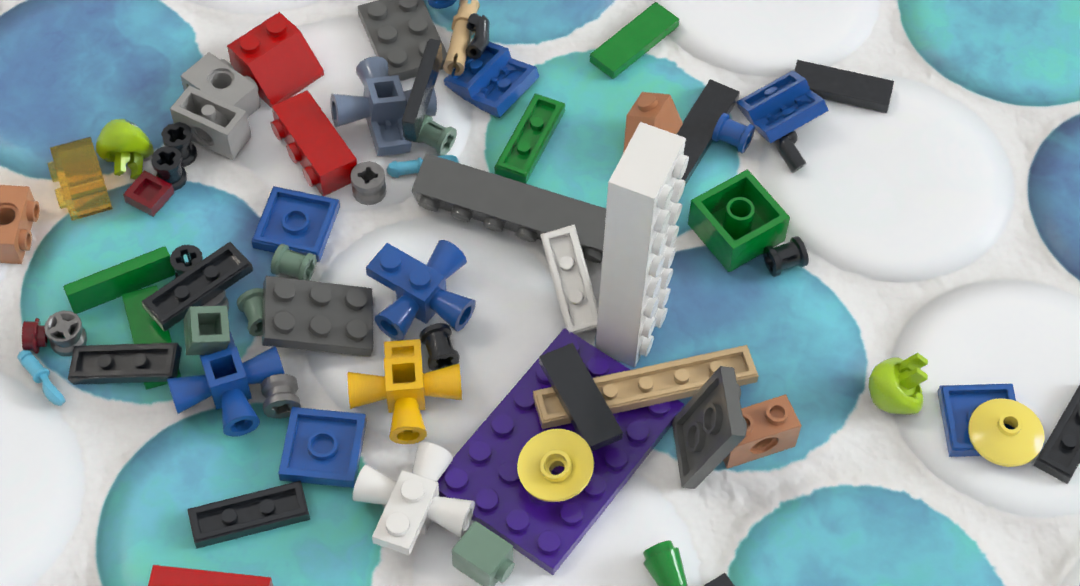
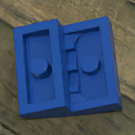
M489 42V45L479 59L474 60L468 56L466 57L463 74L455 76L454 69L451 75L449 74L443 81L449 89L464 100L500 118L539 78L537 67L511 58L509 48Z
M793 70L736 102L747 120L756 127L755 129L770 144L829 111L825 100L811 91L807 80Z

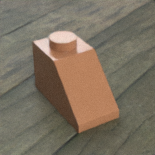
M642 92L626 117L624 151L640 122L673 134L678 133L683 123L670 94Z

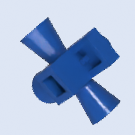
M439 240L425 265L391 244L386 243L366 266L367 276L396 292V301L374 318L379 329L390 338L400 341L405 338L414 318L427 324L435 313L455 331L458 332L463 329L474 312L476 301L446 291V279L467 263L464 253L453 243Z
M230 331V343L225 350L209 355H199L205 375L168 378L167 381L177 414L212 396L216 410L222 409L224 434L237 437L252 432L260 424V419L248 401L252 399L249 385L261 384L267 377L285 373L276 346L242 363Z

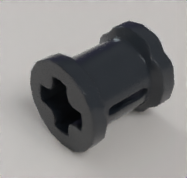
M181 122L167 125L161 133L164 145L166 147H175L181 152L183 157L182 167L191 165L197 157V149L191 142L193 139L191 128Z
M164 146L158 148L152 154L151 164L154 170L157 171L156 176L172 184L173 190L176 191L182 188L187 181V173L184 167L181 166L183 157L177 148Z
M798 236L792 237L790 242L774 248L771 245L764 247V262L773 277L779 276L781 271L797 265L805 267L809 263L807 249L804 242Z
M182 245L172 252L170 263L176 271L175 278L203 260V255L199 248L194 245ZM184 255H187L189 262L185 263Z
M436 323L430 325L419 334L421 343L426 345L429 354L428 366L432 371L459 363L460 356L458 351L453 349L450 340L452 332L448 324Z

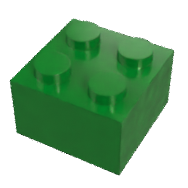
M748 169L692 199L688 217V225L728 272L763 254L764 247L770 245L775 247L784 242L790 221V216Z

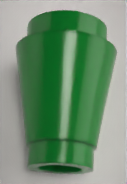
M671 540L653 545L643 552L646 559L643 564L658 586H688L679 548H674Z

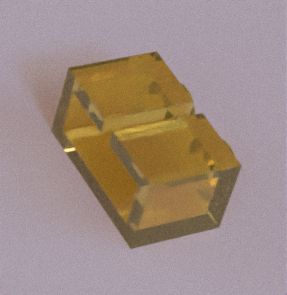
M91 136L50 147L53 161L48 162L47 165L53 183L59 181L61 188L54 189L60 209L67 208L72 221L112 210L113 208Z

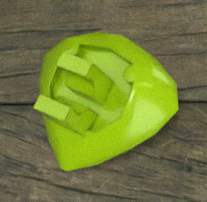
M114 119L108 122L102 128L96 141V153L107 162H114V175L120 176L124 174L127 163L131 170L130 179L134 180L143 171V159L148 158L154 153L153 145L147 135L136 124L126 119Z
M917 352L905 360L899 357H892L876 365L869 377V391L873 403L879 409L888 413L901 415L917 414L923 407V394L920 384L928 379V375L920 369L928 365V360Z

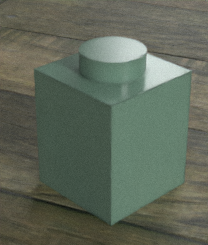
M227 306L189 307L183 320L186 355H209L225 350L230 343Z
M474 521L453 547L452 565L482 586H495L498 581L501 583L505 582L514 569L513 545L477 521Z

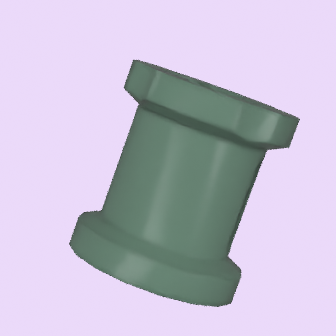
M425 114L417 142H423L435 148L437 154L441 156L446 155L456 140L457 130L451 126L446 128L434 122L431 116Z
M280 244L272 258L271 273L275 275L283 273L299 280L310 281L316 267V255L312 253L304 255L289 250V246L286 244Z
M254 288L241 294L236 303L238 309L245 313L248 320L247 329L249 334L261 336L263 289Z

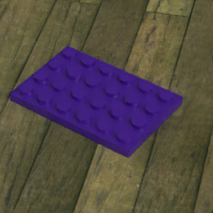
M566 328L561 331L542 353L544 355L573 343L592 378L630 370L574 333H569ZM538 358L453 457V461L437 482L439 497L475 501L471 520L477 521L513 545L516 551L551 575H554L672 426L676 415L684 408V403L674 400L614 413L613 416L623 432V438L592 452L594 470L587 486L579 494L561 502L542 501L530 495L521 484L517 471L521 450L532 437L546 430L566 429L577 432L572 423L542 429L533 399V391L552 386L542 370ZM555 467L552 470V474L558 475L562 473L564 467Z

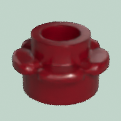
M35 318V321H24L22 326L23 350L33 351L35 354L40 352V347H47L48 343L44 329L45 325H41L39 318Z

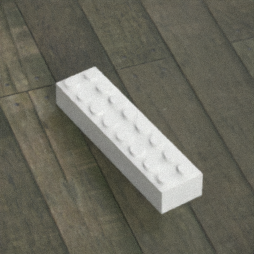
M643 122L639 123L608 182L595 346L611 358L633 367L636 366L641 355L645 357L648 355L654 340V336L651 335L654 327L661 328L667 315L668 308H665L670 294V289L667 286L673 274V269L670 266L676 253V248L672 246L679 231V226L675 224L682 210V204L678 202L686 183L681 178L689 161V157L684 155L686 138Z

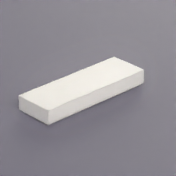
M575 225L540 234L566 329L569 333L572 332L575 335L597 330L598 306Z

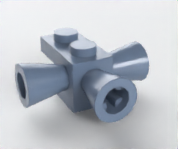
M378 56L366 58L356 67V74L364 85L363 96L331 94L330 107L334 126L339 127L366 118L377 156L410 153L412 143L403 137L402 118L411 90L403 91L398 75L389 76L388 62L384 58ZM434 89L426 111V115L435 116L437 112V100Z

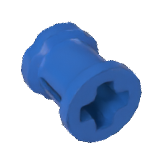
M723 113L714 128L712 140L715 142L721 140L737 147L738 152L743 154L751 143L756 127L752 124L745 126L730 119L729 114Z

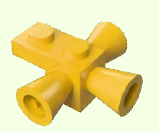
M420 339L384 342L385 376L347 373L350 409L387 399L388 413H393L389 434L390 440L398 444L418 443L427 437L420 410H425V396L462 400L460 364L423 373Z

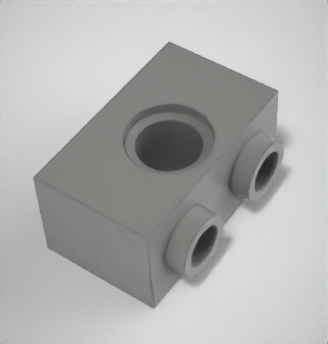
M210 52L181 75L184 91L190 85L245 110L247 117L261 107L258 94L259 88L256 82L249 76L241 75L234 70L225 59L220 60Z
M190 85L170 108L174 124L181 122L191 128L193 142L233 160L251 138L250 126L245 110Z

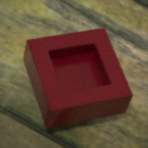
M144 170L123 195L126 203L154 217L174 194L172 184Z

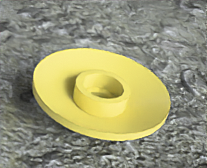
M992 399L986 401L975 409L969 420L968 434L975 450L986 460L1000 466L1017 467L1031 462L1039 454L1044 443V430L1039 418L1027 406L1014 400ZM1004 424H1009L1014 429H1008L1004 426Z
M550 429L532 437L521 450L517 463L518 476L525 490L533 497L546 502H561L573 498L587 486L594 470V458L588 443L577 433L566 429ZM555 467H564L562 473L558 475L552 474V470Z

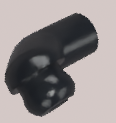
M472 13L466 25L468 30L475 31L474 38L466 48V54L474 60L479 59L489 45L490 22L485 15L481 17L476 13Z
M795 131L774 141L778 152L792 173L807 164L794 145L798 139Z

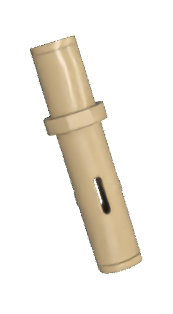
M460 0L458 12L453 17V32L443 65L444 71L450 75L453 68H456L455 76H459L464 72L467 57L466 48L470 44L472 35L475 33V31L468 30L466 25L469 16L472 13L477 14L480 4L478 0H471V4H468V0Z

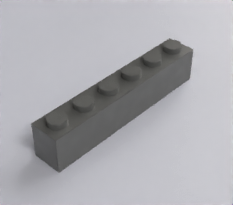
M428 153L425 154L411 190L419 202L418 205L422 208L437 212L439 208L450 211L451 216L465 222H470L472 218L483 222V226L497 232H502L504 228L516 232L515 235L518 238L528 242H535L536 239L542 240L540 234L575 225L584 258L595 263L602 262L606 208Z

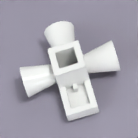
M431 442L419 443L412 473L402 470L397 482L367 464L363 466L354 486L353 501L386 505L372 535L374 544L410 556L419 533L426 535L431 521L459 537L465 534L473 516L475 501L439 497L437 481L453 461V456L448 450Z

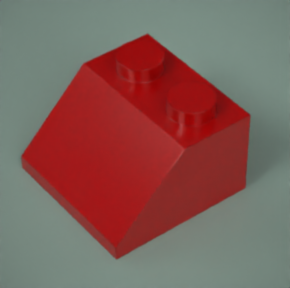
M280 12L227 45L230 63L234 70L243 76L251 77L256 82L259 88V97L270 107L291 98L324 75L322 66L301 31Z

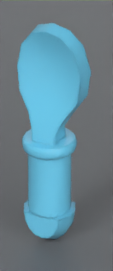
M438 156L459 163L458 158L456 156ZM419 157L417 160L393 161L387 166L386 170L390 176L399 178L401 175L415 174L419 172L423 160Z
M30 350L19 352L17 356L19 362L30 373L35 383H42V390L46 398L54 405L62 406L66 400L49 380L50 371L42 366Z

